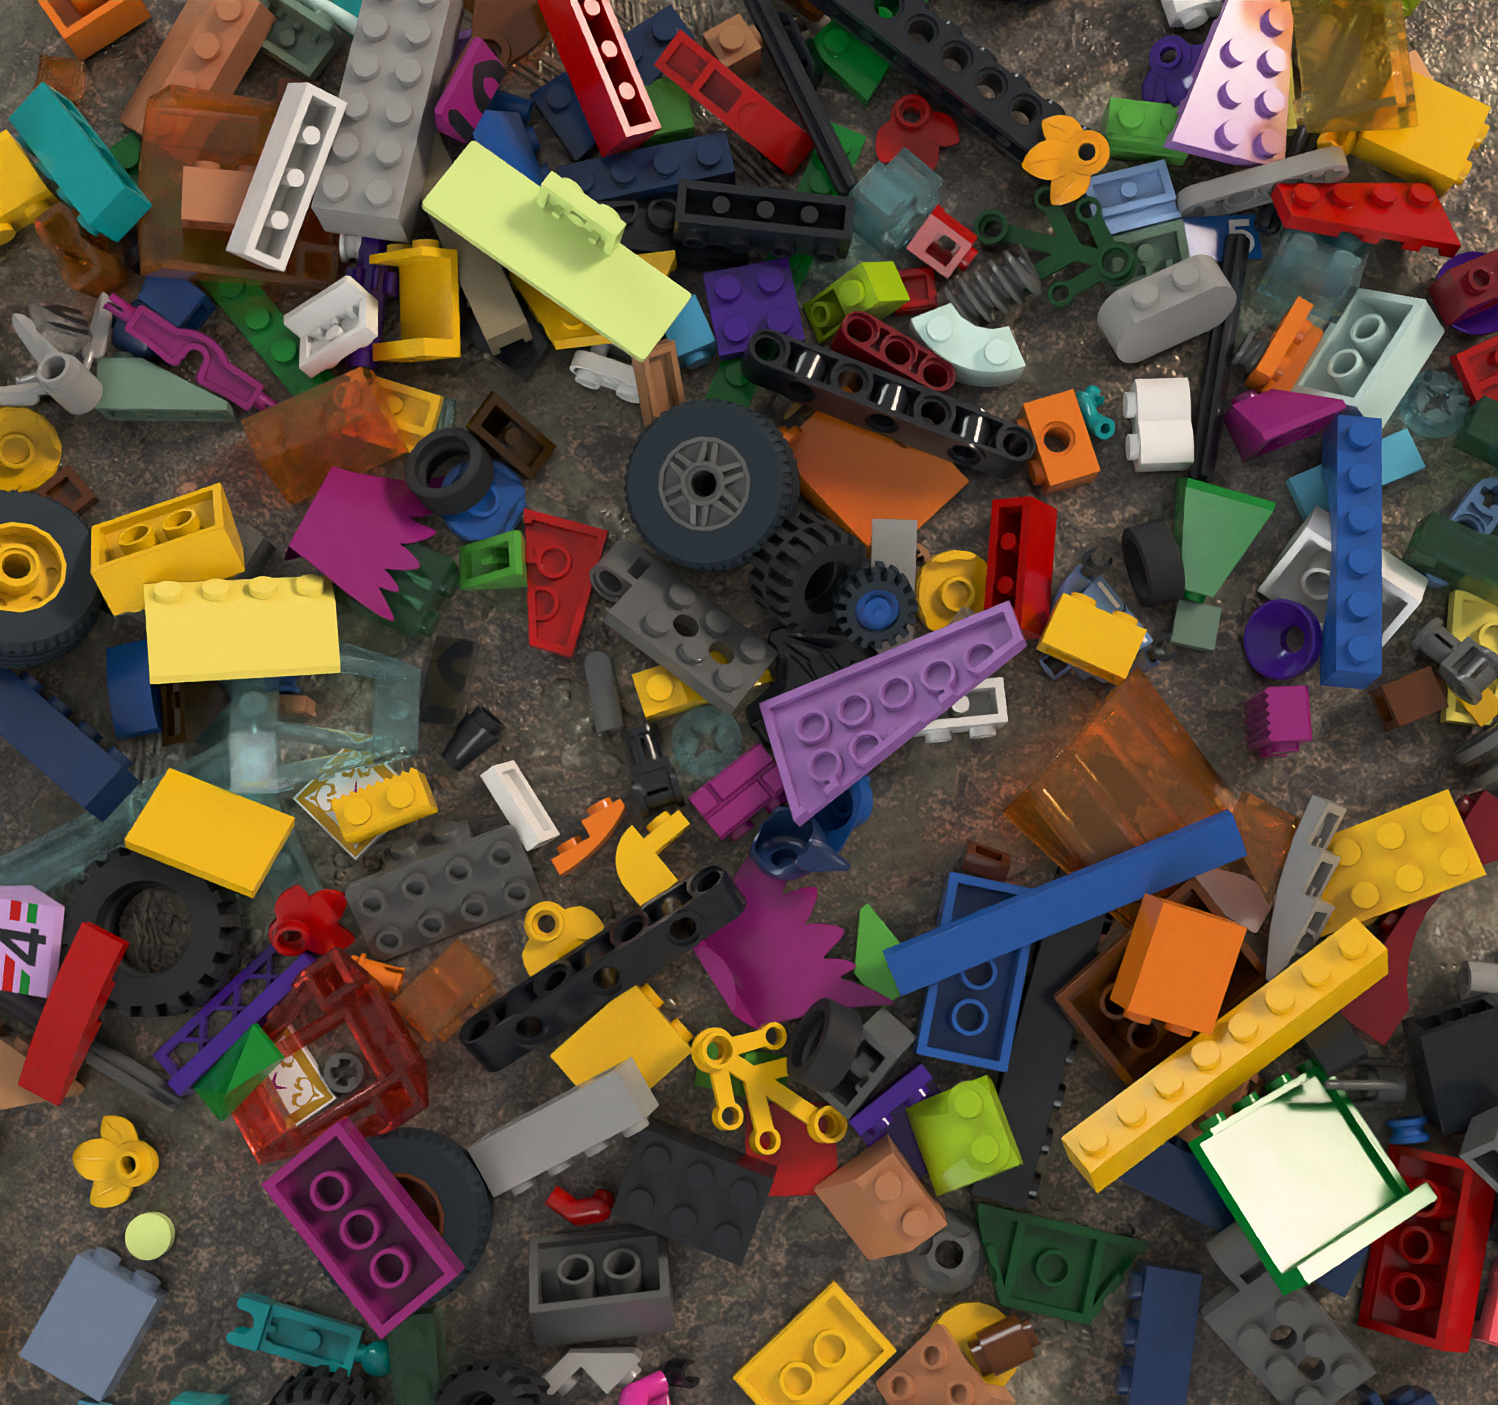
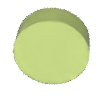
M152 1211L135 1217L129 1223L125 1232L127 1249L133 1256L141 1260H153L164 1255L172 1247L175 1240V1228L172 1221L160 1212Z

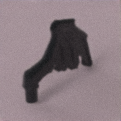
M786 626L772 629L769 633L767 644L779 652L774 681L745 709V715L751 729L757 732L764 747L770 748L771 743L759 703L849 667L853 662L858 663L880 653L869 644L867 649L860 647L856 639L852 643L846 637L845 632L841 631L840 627L832 628L830 626L826 633L817 635L814 632L811 636H803L800 633L796 634Z

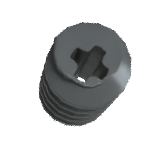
M1020 242L1018 243L1020 257H1014L1007 250L1002 252L1004 259L1003 267H1000L992 259L987 261L988 276L983 275L975 268L972 270L974 284L969 285L961 277L958 278L959 293L956 295L946 286L943 287L949 303H952L962 318L974 326L981 327L980 315L989 323L996 320L995 306L1003 313H1009L1011 311L1010 297L1020 305L1026 303L1025 288L1035 296L1042 293L1038 272Z

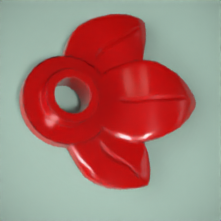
M916 94L905 95L893 104L890 120L881 126L877 132L875 140L877 159L880 164L885 165L902 158L904 165L912 173L927 178L934 172L938 164L939 147H951L959 143L958 128L949 115L933 111L931 105L923 97ZM914 113L918 116L919 120L915 123H910L904 119V115Z
M294 885L283 891L275 902L276 918L271 922L268 933L269 941L275 950L284 956L292 957L298 956L306 950L319 955H327L350 946L355 941V936L338 923L347 906L345 893L325 889L309 896L305 889L299 885ZM293 930V931H297V932H296V933H288V932H286V931Z

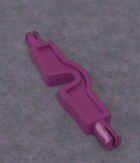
M114 292L108 300L122 308L123 311L109 301L104 304L103 309L108 310L127 323L125 326L127 333L146 344L172 366L180 365L181 361L186 358L191 350L200 351L203 355V363L195 375L196 382L228 398L244 410L248 411L253 406L276 422L280 415L267 407L266 404L280 414L286 407L262 392L264 389L263 383L229 362L222 347L208 335L193 329H180L145 305H140L136 309L115 295Z

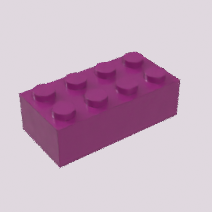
M349 1118L336 1122L261 1184L380 1339L386 1336L466 1268Z

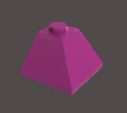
M1252 389L1231 400L1233 405L1223 415V420L1242 462L1246 463L1322 432L1347 407L1343 399L1270 389L1257 394L1256 389Z

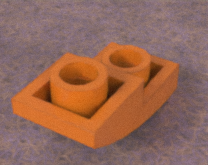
M607 797L586 810L589 817L581 822L590 837L582 840L580 835H577L556 848L559 855L552 858L551 861L560 876L565 877L579 868L602 848L612 836L627 811L621 798L612 802L610 797Z

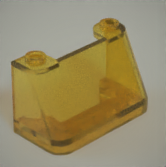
M1281 0V3L1290 1L1300 70L1301 98L1293 100L1297 126L1305 125L1307 133L1401 130L1419 126L1402 0Z

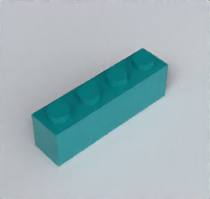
M42 81L8 118L19 133L16 138L24 149L39 159L36 163L38 169L47 178L59 185V188L56 190L57 194L64 202L80 213L76 217L77 221L92 235L97 237L102 233L118 243L153 206L74 103Z

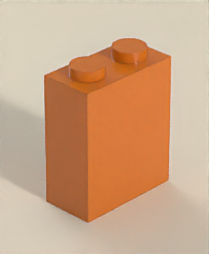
M1145 893L1110 1000L1124 1008V1017L1138 1023L1150 1025L1152 1018L1166 1022L1164 1028L1179 1035L1192 1037L1194 1030L1212 1035L1247 928L1227 918Z

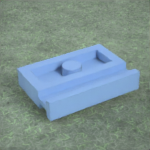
M1165 159L1091 177L1087 192L1082 196H1091L1100 202L1103 209L1102 218L1112 236L1181 219L1182 217L1181 212L1178 211L1176 206V195ZM1093 204L1085 206L1088 217H1093L1096 214L1097 207Z

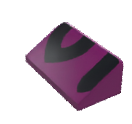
M478 37L472 39L434 108L437 130L462 143H467L470 140L505 76L503 64L485 42Z

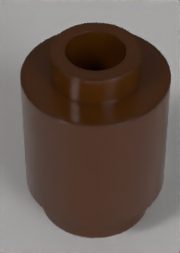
M1015 1313L975 1332L977 1337L967 1341L983 1377L993 1372L995 1376L1001 1375L1036 1358L1032 1348L1040 1345L1029 1319L1026 1318L1019 1322Z

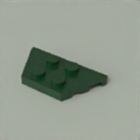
M975 1201L973 1207L995 1299L1002 1306L1090 1325L1103 1308L1104 1299L1109 1294L1114 1293L1125 1279L1122 1276L1137 1255H1143L1148 1247V1241L1010 1208Z

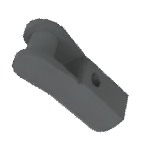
M594 651L586 657L584 667L588 686L591 690L589 693L597 733L607 734L627 729L620 691L617 688L618 683L613 660L601 651Z

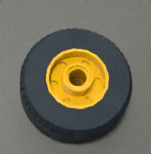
M6 490L0 491V666L3 669H8V667H13V669L25 667V669H28L34 665L39 667L43 666V663L49 664L54 662V659L64 657L65 653L69 654L74 647L79 646L81 641L85 640L89 631L94 627V622L97 621L103 601V595L90 573L92 529L88 528V524L84 520H80V516L76 512L73 513L72 509L68 506H62L61 502L58 500L54 501L51 497H41V494L36 492L32 494L29 491H22V493L18 492V490H11V492H6Z

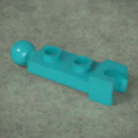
M253 1292L243 1293L237 1301L239 1309L252 1315L254 1320L253 1327L239 1326L226 1336L227 1342L232 1345L252 1351L260 1350L317 1368L319 1365H329L330 1372L335 1373L339 1367L348 1370L347 1377L352 1374L355 1362L362 1364L367 1374L372 1377L382 1378L394 1371L398 1360L396 1349L386 1340H375L368 1345L362 1344L365 1327L278 1302L277 1299Z

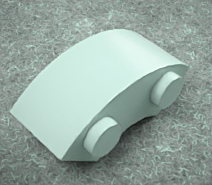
M952 303L910 319L907 337L950 362L955 370L956 382L977 387H997L1020 380L1026 365L1009 326L996 329L974 326L959 315Z

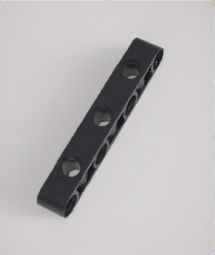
M763 329L754 333L741 359L740 369L742 375L746 380L757 386L961 466L971 467L1000 479H1010L1016 476L1035 451L1036 442L1034 436L1029 430L1018 424L994 416L982 408L827 348L803 342L775 330ZM757 354H763L769 357L771 361L763 360ZM840 385L848 387L853 393L844 391ZM922 417L932 420L935 425L925 422ZM1004 448L1011 450L1015 456L1008 454Z
M709 864L699 869L473 1015L461 1027L459 1032L460 1042L486 1071L497 1072L507 1067L735 920L745 909L747 904L746 897L721 864Z

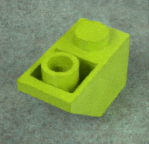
M893 261L861 262L802 306L818 343L824 344L832 340L848 313L863 311L881 321L910 301V298Z

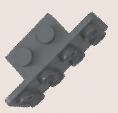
M468 819L458 823L455 821L445 822L437 826L433 832L417 838L405 837L397 840L390 848L384 849L385 870L351 882L345 887V898L373 958L377 961H385L539 903L543 897L517 829L512 825H505L474 836Z

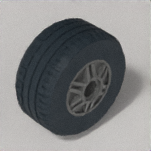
M694 399L689 402L679 403V406L674 405L668 411L660 413V417H655L651 421L652 423L644 428L643 434L640 433L637 438L638 442L634 443L633 451L629 454L628 459L630 460L625 468L627 469V474H624V480L626 481V485H624L626 496L624 497L626 503H628V513H631L630 519L635 523L637 532L642 534L641 538L648 542L651 549L657 550L656 553L664 556L670 562H675V564L691 569L710 571L731 570L751 564L753 555L758 554L762 550L760 547L761 543H764L766 540L770 542V538L775 536V528L783 526L785 518L796 515L795 510L799 504L797 500L800 497V480H798L800 473L799 469H797V460L793 457L794 452L789 447L787 439L783 438V434L773 423L745 406L719 399H700L699 401ZM715 477L717 481L716 489L710 495L709 483Z

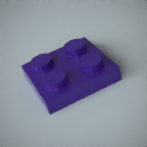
M788 258L703 273V282L719 361L742 357L752 335L763 329L775 330L805 342Z

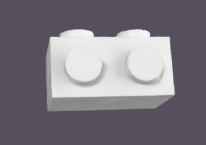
M1003 677L985 679L914 737L925 736V743H939L952 740L951 733L969 732L970 739L996 736V729H1001L1008 722Z

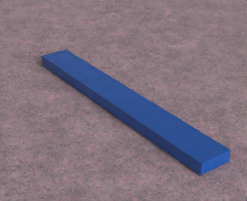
M1227 809L882 950L899 993L903 996L1144 897L1145 893L1154 894L1247 856V852L1234 816Z

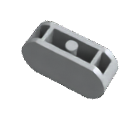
M1196 254L1115 291L1101 306L1097 322L1117 357L1126 363H1138L1220 325L1232 312L1236 304L1237 295L1214 258L1206 254Z

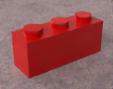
M1032 496L993 499L984 610L1009 600L1025 640L1040 639L1050 617L1057 509Z

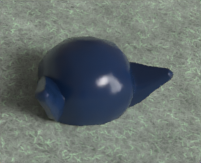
M785 805L776 806L772 815L761 823L760 830L749 849L750 858L762 873L773 879L783 881L796 880L812 872L848 871L851 868L850 862L828 846L826 834L813 817L799 827L793 821L790 807Z

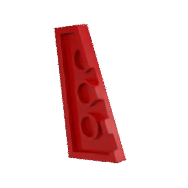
M1277 183L1270 195L1284 228L1338 237L1341 231L1353 234L1360 238L1361 242L1377 244L1382 238L1399 241L1401 249L1419 252L1422 246L1438 248L1439 256L1454 258L1461 247L1431 183Z

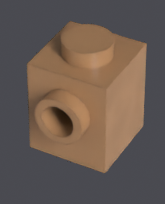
M740 13L702 34L703 48L740 79L745 80L761 71V49L764 48L763 39L753 24L747 26Z

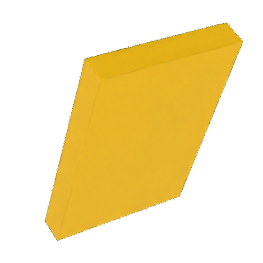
M169 768L127 834L124 842L127 849L254 898L293 830L295 817Z
M833 1279L732 1375V1378L756 1405H841L897 1350Z

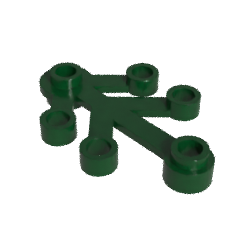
M1050 185L1042 186L1036 191L1034 203L1037 209L1046 215L1057 237L1009 225L1004 214L994 209L983 211L975 219L974 233L978 236L977 239L987 247H998L1004 242L1018 246L1020 242L1026 249L1050 255L1033 264L1038 272L1040 281L1075 262L1091 266L1067 282L1059 280L1050 285L1047 296L1050 303L1058 309L1068 308L1074 302L1075 296L1101 282L1111 286L1126 284L1135 276L1138 269V257L1135 250L1125 242L1114 241L1102 218L1103 209L1100 202L1091 196L1083 197L1077 202L1075 214L1083 225L1089 227L1098 249L1080 244L1061 205L1044 207L1040 204L1042 196L1050 193ZM1088 204H1093L1097 207L1096 214L1091 218H1085L1081 215L1083 207ZM992 224H999L1001 226L1000 233L996 237H988L986 235L987 228ZM1120 257L1125 261L1124 267L1117 272L1111 271L1109 269V262L1113 258ZM1025 288V296H1028L1031 292ZM1066 288L1069 290V296L1065 301L1057 302L1054 300V293L1057 289Z

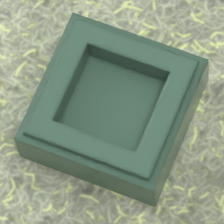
M1178 599L1175 602L1170 633L1174 635L1168 639V644L1209 653L1213 652L1222 608Z

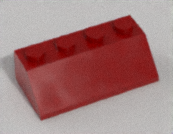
M1389 1144L1387 1155L1409 1189L1411 1190L1427 1182L1438 1199L1372 1242L1357 1325L1440 1351L1468 1353L1496 1191L1463 1159L1403 1145Z

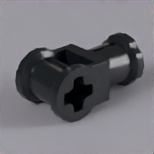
M658 723L642 725L620 734L621 741L627 742L634 766L629 767L633 778L631 782L642 818L649 817L650 811L677 804L679 807L685 806L675 769L671 767L669 757L663 756L657 737V732L660 730ZM642 742H645L649 753V759L645 758V754L642 748ZM668 789V790L665 791V792H661V793H658V794L649 796L650 794L657 793V792H660V791H663V790Z

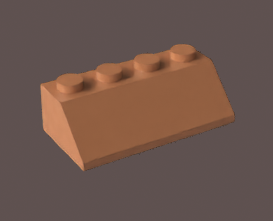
M188 0L119 117L118 122L191 166L277 18L258 0Z

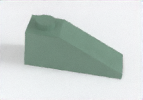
M115 352L113 357H103L97 361V379L102 384L103 393L95 409L107 420L238 422V413L227 401L143 358H135L129 352Z

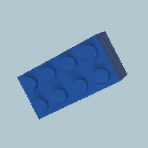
M950 872L945 875L935 929L1027 892L1032 888ZM1031 944L925 986L915 1031L917 1039L913 1042L912 1052L1007 1073Z

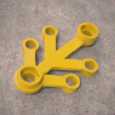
M765 1023L757 1031L734 1037L722 1028L704 1029L694 1038L691 1055L697 1068L710 1075L717 1105L712 1112V1121L716 1128L722 1131L735 1130L743 1122V1110L734 1101L730 1079L731 1074L742 1081L754 1128L749 1137V1145L754 1153L758 1155H771L779 1149L781 1144L780 1135L773 1127L767 1099L807 1124V1131L810 1137L818 1143H836L845 1136L848 1127L847 1118L831 1105L815 1107L775 1080L789 1076L787 1074V1057L752 1065L739 1056V1054L758 1048L766 1051L782 1048L786 1043L787 1033L780 1023ZM769 1028L773 1029L777 1036L776 1042L773 1045L768 1043L766 1039V1032ZM710 1043L715 1044L718 1048V1056L715 1060L710 1059L707 1055V1047ZM725 1108H729L733 1113V1121L730 1125L725 1124L722 1119V1113ZM822 1116L828 1122V1128L825 1133H822L818 1127V1121ZM764 1132L770 1137V1145L766 1150L761 1147L759 1141L761 1134Z

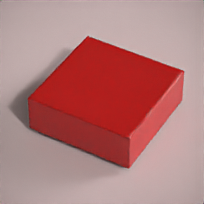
M931 266L897 270L910 301L895 310L894 317L924 314L938 308L934 270Z

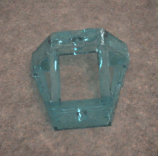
M339 641L340 672L375 678L372 734L279 721L282 676L233 679L229 721L231 792L282 793L294 789L296 784L318 779L321 782L335 778V773L360 766H364L367 769L417 755L421 669L402 660ZM278 739L355 751L280 765L281 748Z

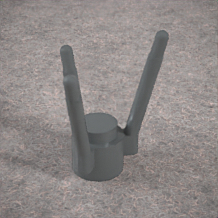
M1301 1040L1293 1045L1295 1048L1308 1051ZM1368 1057L1356 1063V1065L1368 1068V1070L1361 1071L1359 1080H1326L1323 1083L1326 1089L1360 1090L1361 1095L1367 1098L1352 1101L1357 1110L1368 1108L1385 1109L1386 1103H1401L1406 1094L1404 1070L1400 1066H1387L1385 1058Z

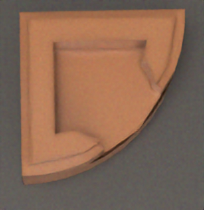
M275 694L271 696L269 712H272V715L311 719V717H314L316 702L307 696Z

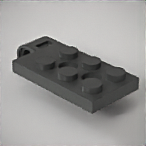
M627 540L616 542L590 570L589 578L594 589L605 599L617 602L608 611L603 622L728 717L779 654L777 650L633 542ZM682 624L688 627L693 637L680 635L676 632L673 625ZM709 651L722 653L727 658L728 664H720L714 661Z
M1236 1221L1205 1243L1212 1258L1233 1283L1199 1308L1201 1315L1282 1405H1333L1377 1373L1371 1361L1304 1287L1287 1295H1282ZM1276 1327H1292L1291 1333L1284 1339L1274 1340L1269 1338L1270 1333ZM1307 1357L1320 1358L1315 1368L1306 1371L1298 1369V1365L1303 1359Z

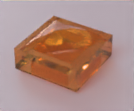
M40 54L34 90L43 81L71 100L74 105L80 106L87 65L81 59Z

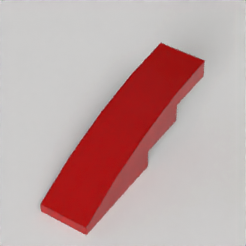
M89 921L81 923L42 1010L18 1081L19 1086L56 1106L62 1104L102 1024L98 1018L116 984L112 981V978L130 944L128 941Z

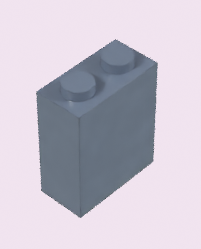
M97 1247L95 1250L90 1248L75 1256L19 1354L20 1357L98 1402L114 1393L170 1294L159 1287L161 1281L157 1277L143 1270H136L134 1273L119 1264L121 1258L117 1254L102 1247Z

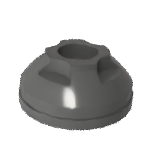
M947 1207L943 1208L948 1225L911 1252H906L905 1259L913 1277L921 1285L939 1293H956L965 1290L978 1280L986 1266V1257L977 1222L965 1212ZM953 1240L960 1244L962 1258L956 1266L948 1268L937 1263L935 1251L942 1241Z

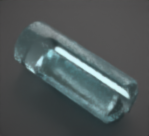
M444 398L437 430L446 427L453 428L456 409L455 399Z

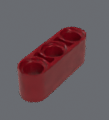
M863 311L848 313L830 343V350L945 395L955 382V370L950 362Z

